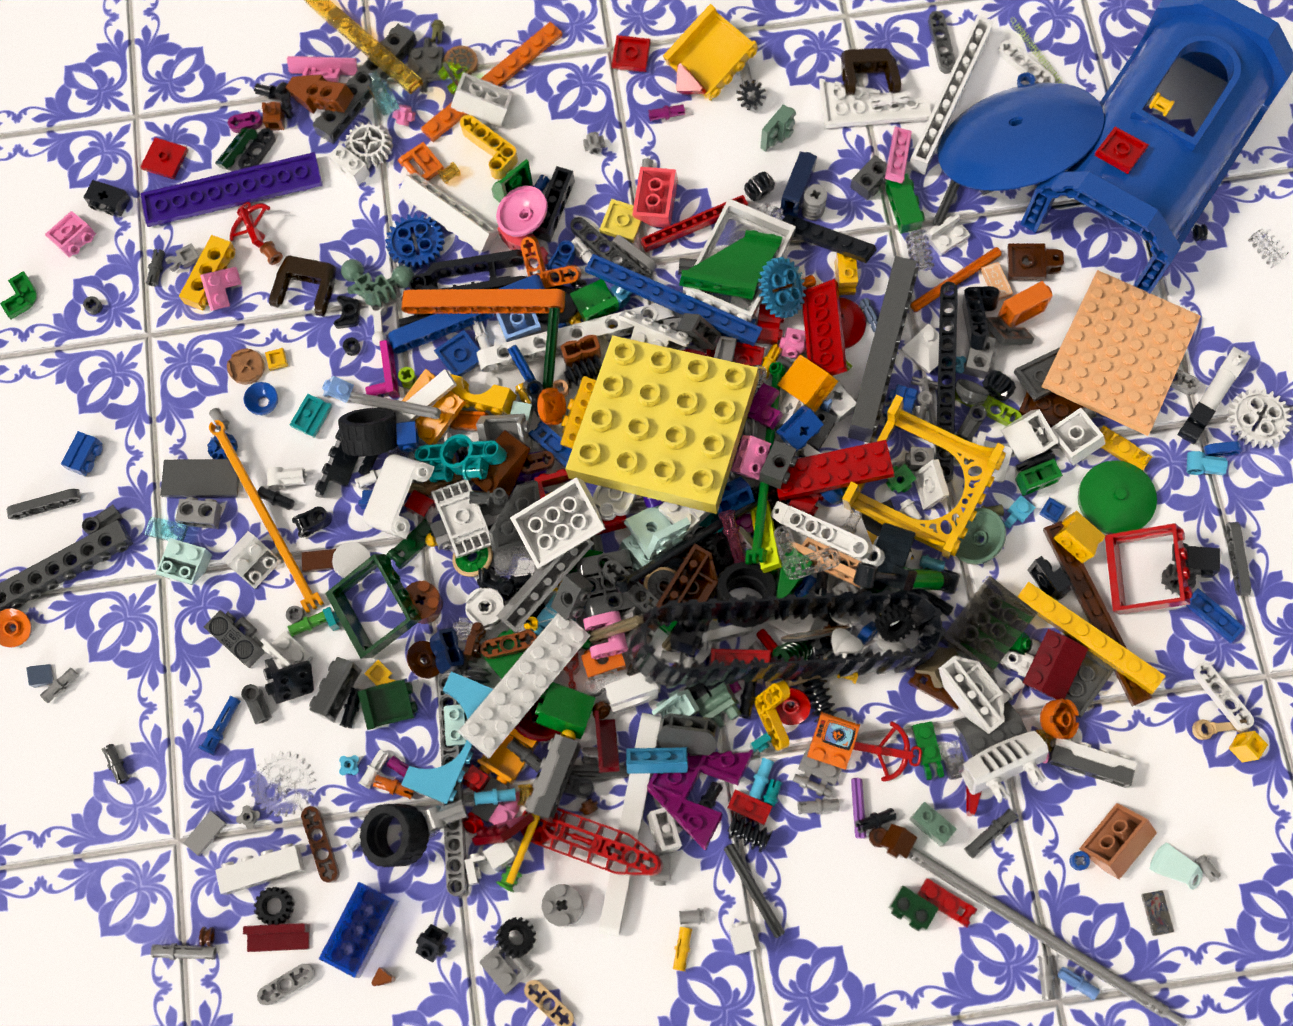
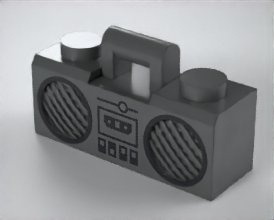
M221 610L218 611L204 628L250 669L265 653L262 649L263 643L256 636L253 639L251 638L257 632V628L245 617H241L235 623L236 618L231 613L227 612L225 614ZM241 626L248 631L245 635L239 630Z

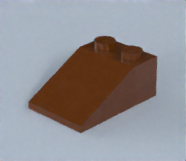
M504 430L495 441L506 451L507 457L505 461L501 464L489 465L486 479L472 478L471 481L485 492L490 491V493H493L496 488H503L510 496L531 448L509 431Z

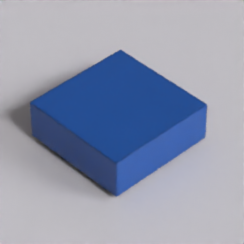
M1049 497L1039 515L1052 523H1057L1066 506Z

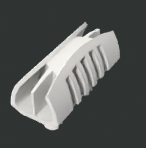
M1036 731L1009 738L967 760L963 764L965 770H963L961 775L971 794L974 795L990 788L998 803H1001L1002 798L1005 800L1010 798V795L1001 783L1002 781L1023 771L1028 773L1035 786L1038 785L1039 781L1043 783L1046 780V777L1037 765L1047 759V744Z

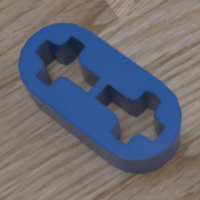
M1239 441L1213 443L1203 447L1206 456L1224 457L1237 455L1242 452Z
M874 621L866 624L857 636L863 645L873 639L878 632Z

